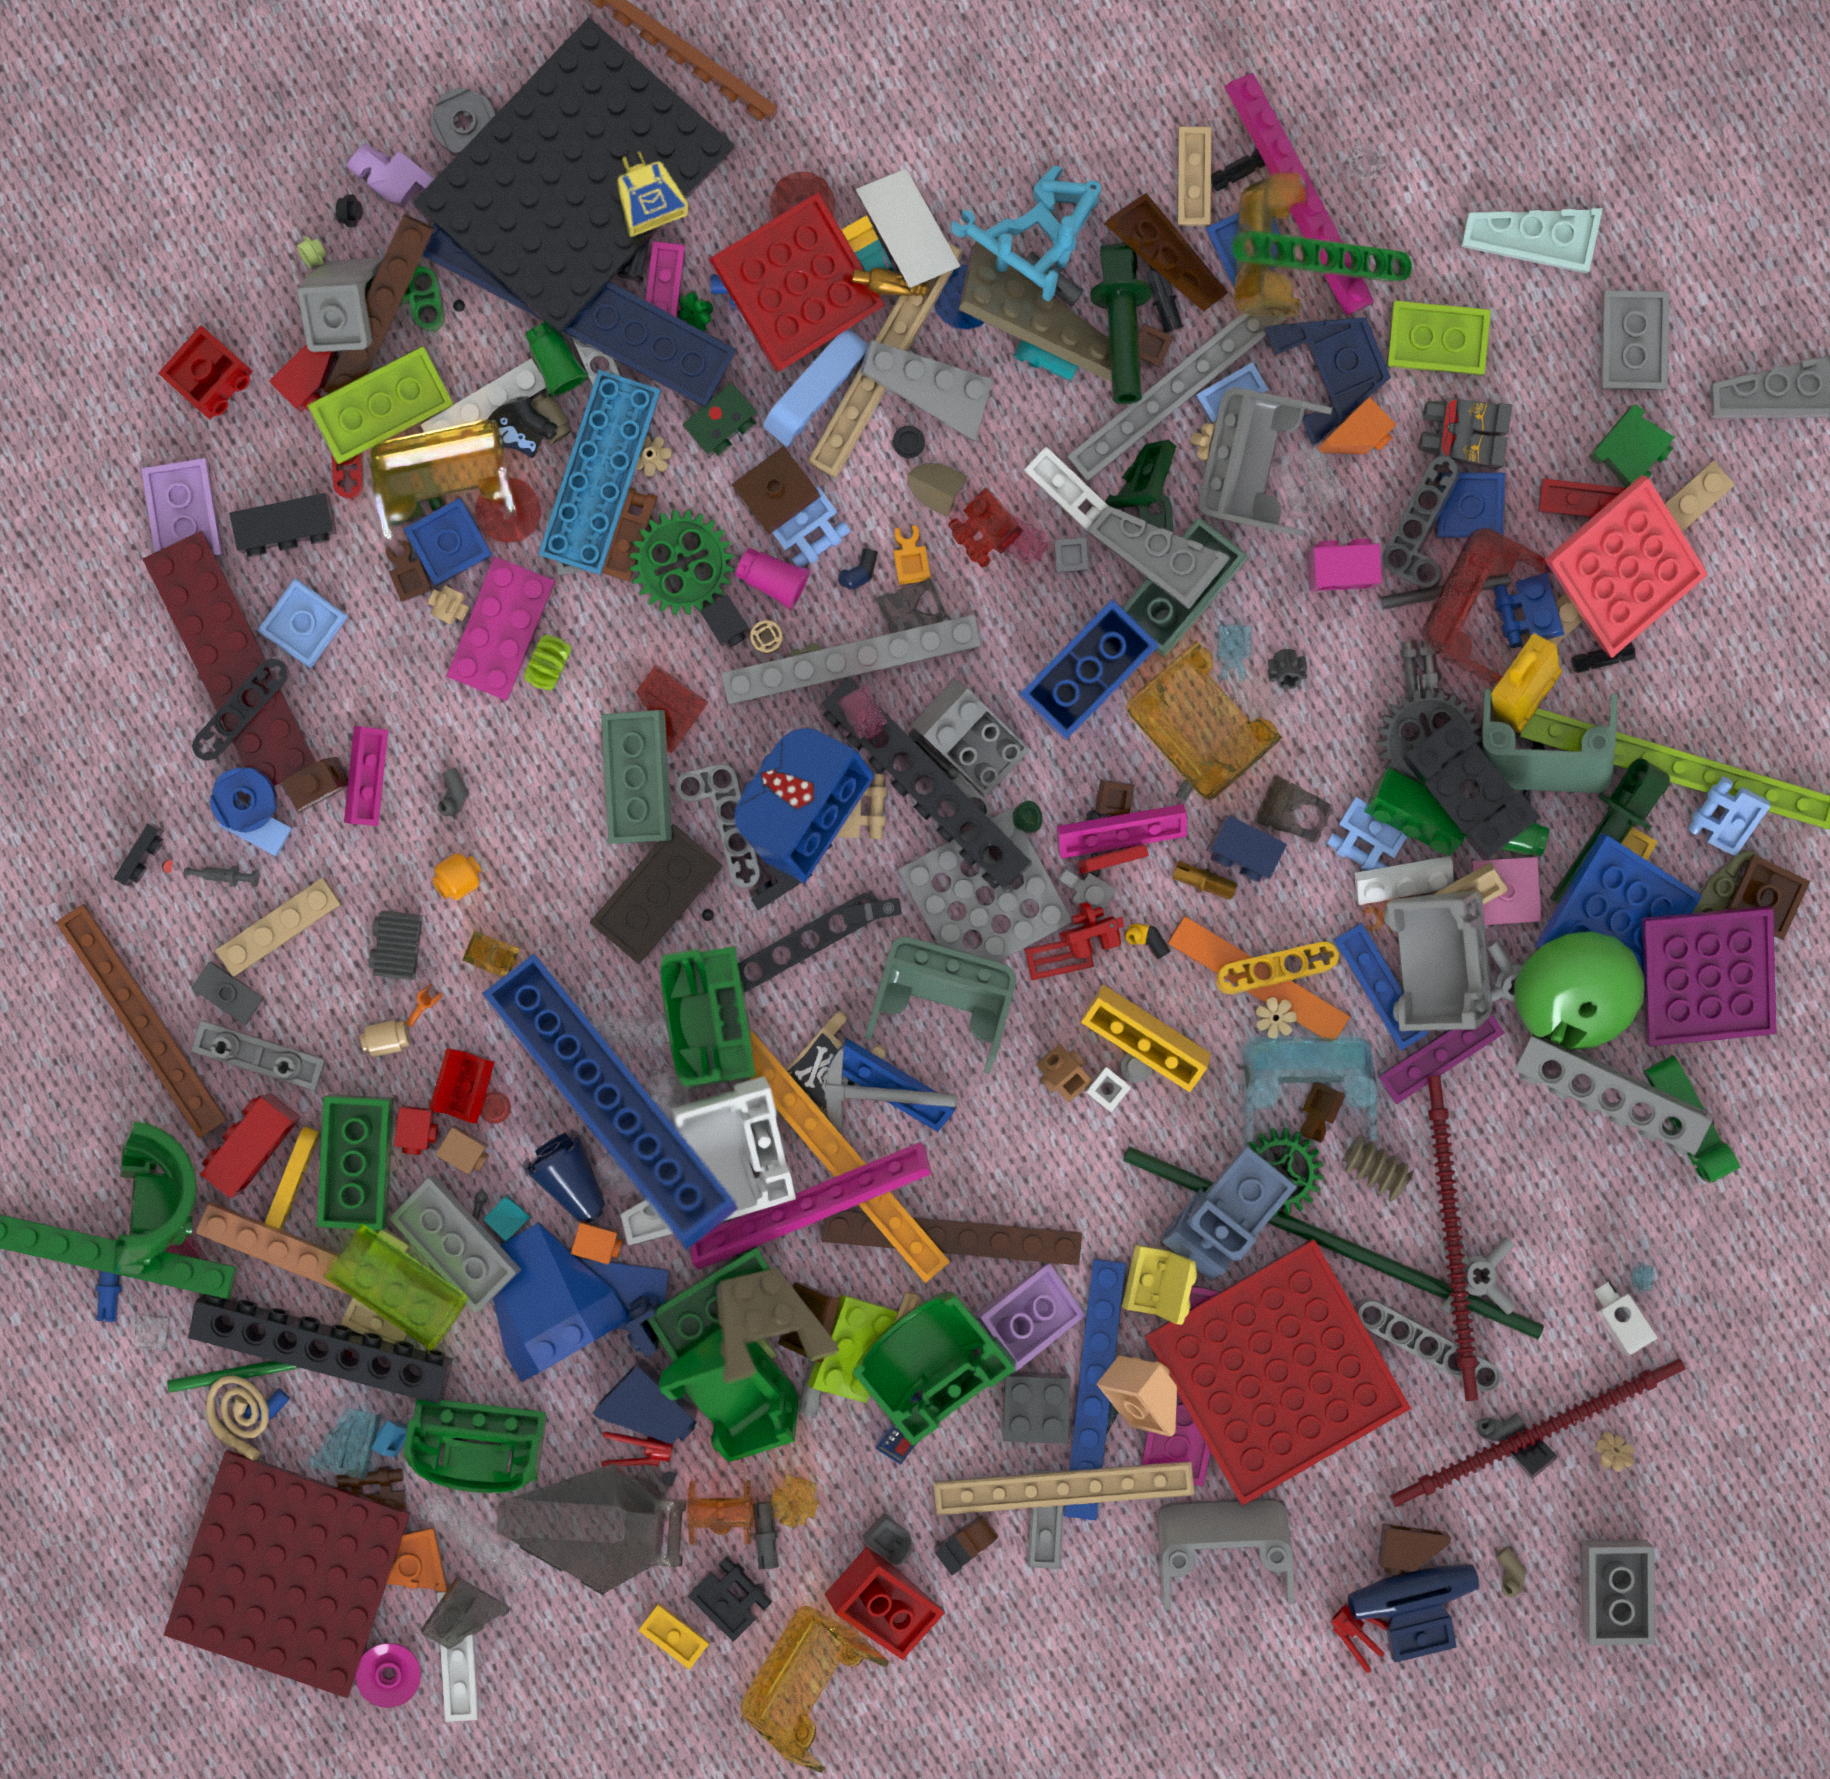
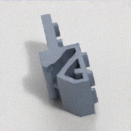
M1245 1144L1207 1191L1200 1188L1160 1236V1239L1176 1254L1195 1261L1196 1269L1213 1281L1226 1272L1232 1260L1238 1261L1242 1259L1257 1241V1234L1293 1193L1297 1185Z

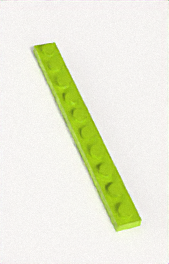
M1537 708L1521 733L1518 734V737L1563 751L1581 752L1584 734L1590 728L1596 727V725ZM1616 732L1614 766L1627 770L1633 761L1643 758L1667 772L1670 777V783L1706 794L1712 785H1717L1722 777H1726L1733 782L1728 791L1730 795L1735 796L1742 786L1770 801V808L1767 812L1826 830L1830 829L1829 795Z

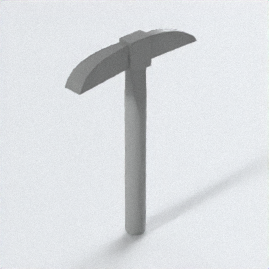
M844 1047L834 1056L825 1083L828 1120L841 1135L844 1132L842 1101L845 1098L955 1107L957 1104V1096L955 1094L846 1085V1082H842Z

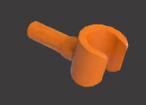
M429 984L417 994L418 1004L405 1022L409 1027L415 1024L426 1008H431L441 1000L442 992L438 993L434 998L429 996L428 990L432 984Z

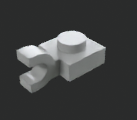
M1063 868L1057 880L1076 891L1071 898L1072 901L1077 904L1087 901L1092 909L1102 907L1104 910L1116 889L1089 872L1082 880Z

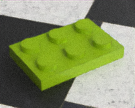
M1393 301L1386 367L1478 376L1485 375L1491 310Z
M840 1294L830 1334L831 1338L838 1345L839 1351L835 1355L825 1357L823 1362H815L807 1385L816 1390L867 1403L870 1394L854 1376V1367L866 1349L895 1322L898 1311Z

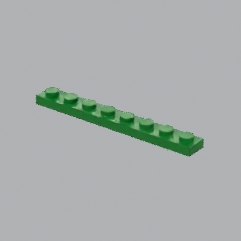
M0 1215V1249L230 1299L237 1271L235 1266L163 1251L151 1258L149 1265H144L140 1274L113 1272L116 1240Z

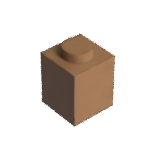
M455 1125L450 1129L436 1156L470 1175L474 1169L480 1171L487 1161L489 1154L485 1150L488 1144Z

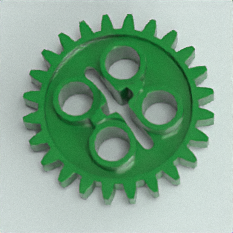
M672 510L671 520H668L666 515L661 513L659 514L660 524L653 520H648V526L651 530L648 532L639 529L638 532L643 538L642 542L632 541L631 543L638 548V553L628 554V557L637 560V564L629 567L628 571L638 572L639 575L631 582L632 584L642 583L643 587L638 593L639 596L649 593L651 596L647 604L652 605L657 600L660 601L659 611L661 612L668 605H671L672 615H677L680 607H683L685 615H690L691 605H694L700 612L703 610L702 601L705 600L710 605L714 603L713 593L719 596L724 595V592L719 587L720 583L730 584L731 582L724 577L725 572L734 571V568L726 565V560L732 559L734 555L724 553V549L731 543L730 541L720 542L719 538L723 535L724 531H712L715 523L714 520H710L705 525L702 524V513H699L694 520L691 519L690 510H685L683 518L679 517L677 510ZM687 532L695 534L698 540L696 548L692 551L685 549L682 545V537ZM657 544L665 546L668 551V557L663 563L656 562L652 557V550ZM702 550H707L708 552L706 556L686 563L684 565L685 571L682 568H674L658 576L654 573L656 569L676 562L678 560L677 554L681 557H689ZM700 562L707 564L710 568V576L704 581L697 579L694 573L696 565ZM671 574L677 576L680 580V588L675 593L668 592L664 585L665 579Z

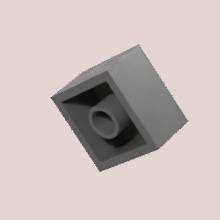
M1012 1372L1005 1377L1002 1422L1003 1441L1068 1444L1070 1375L1065 1373Z

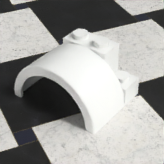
M765 1076L733 1085L734 1090L674 1107L670 1111L671 1123L734 1199L738 1210L725 1220L796 1199L775 1117L777 1114L771 1088ZM750 1162L756 1172L760 1171L757 1179L754 1178Z

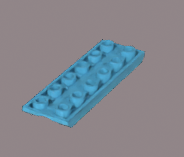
M600 369L598 370L538 553L539 556L601 575L655 413L661 389Z

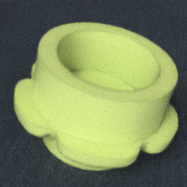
M304 237L305 241L298 244L297 248L305 264L309 268L317 264L318 266L323 265L322 258L326 256V253L321 243L317 239L311 241L309 237Z

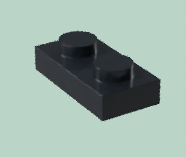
M147 823L113 879L124 886H129L132 882L138 883L147 870V867L143 864L150 854L156 855L164 842L161 835L165 830L155 824Z

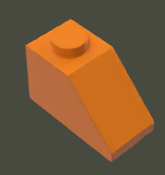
M1369 397L1317 449L1321 453L1366 455L1374 447L1379 451L1393 438L1389 432L1397 424Z

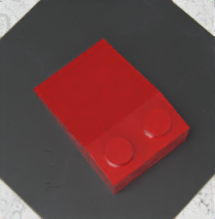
M866 1547L824 1594L836 1615L901 1660L911 1652L945 1614L938 1604L890 1562L869 1547Z

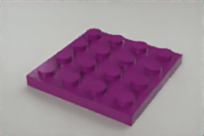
M1763 906L1642 918L1646 1044L1649 1047L1777 1034L1774 911L1772 907Z

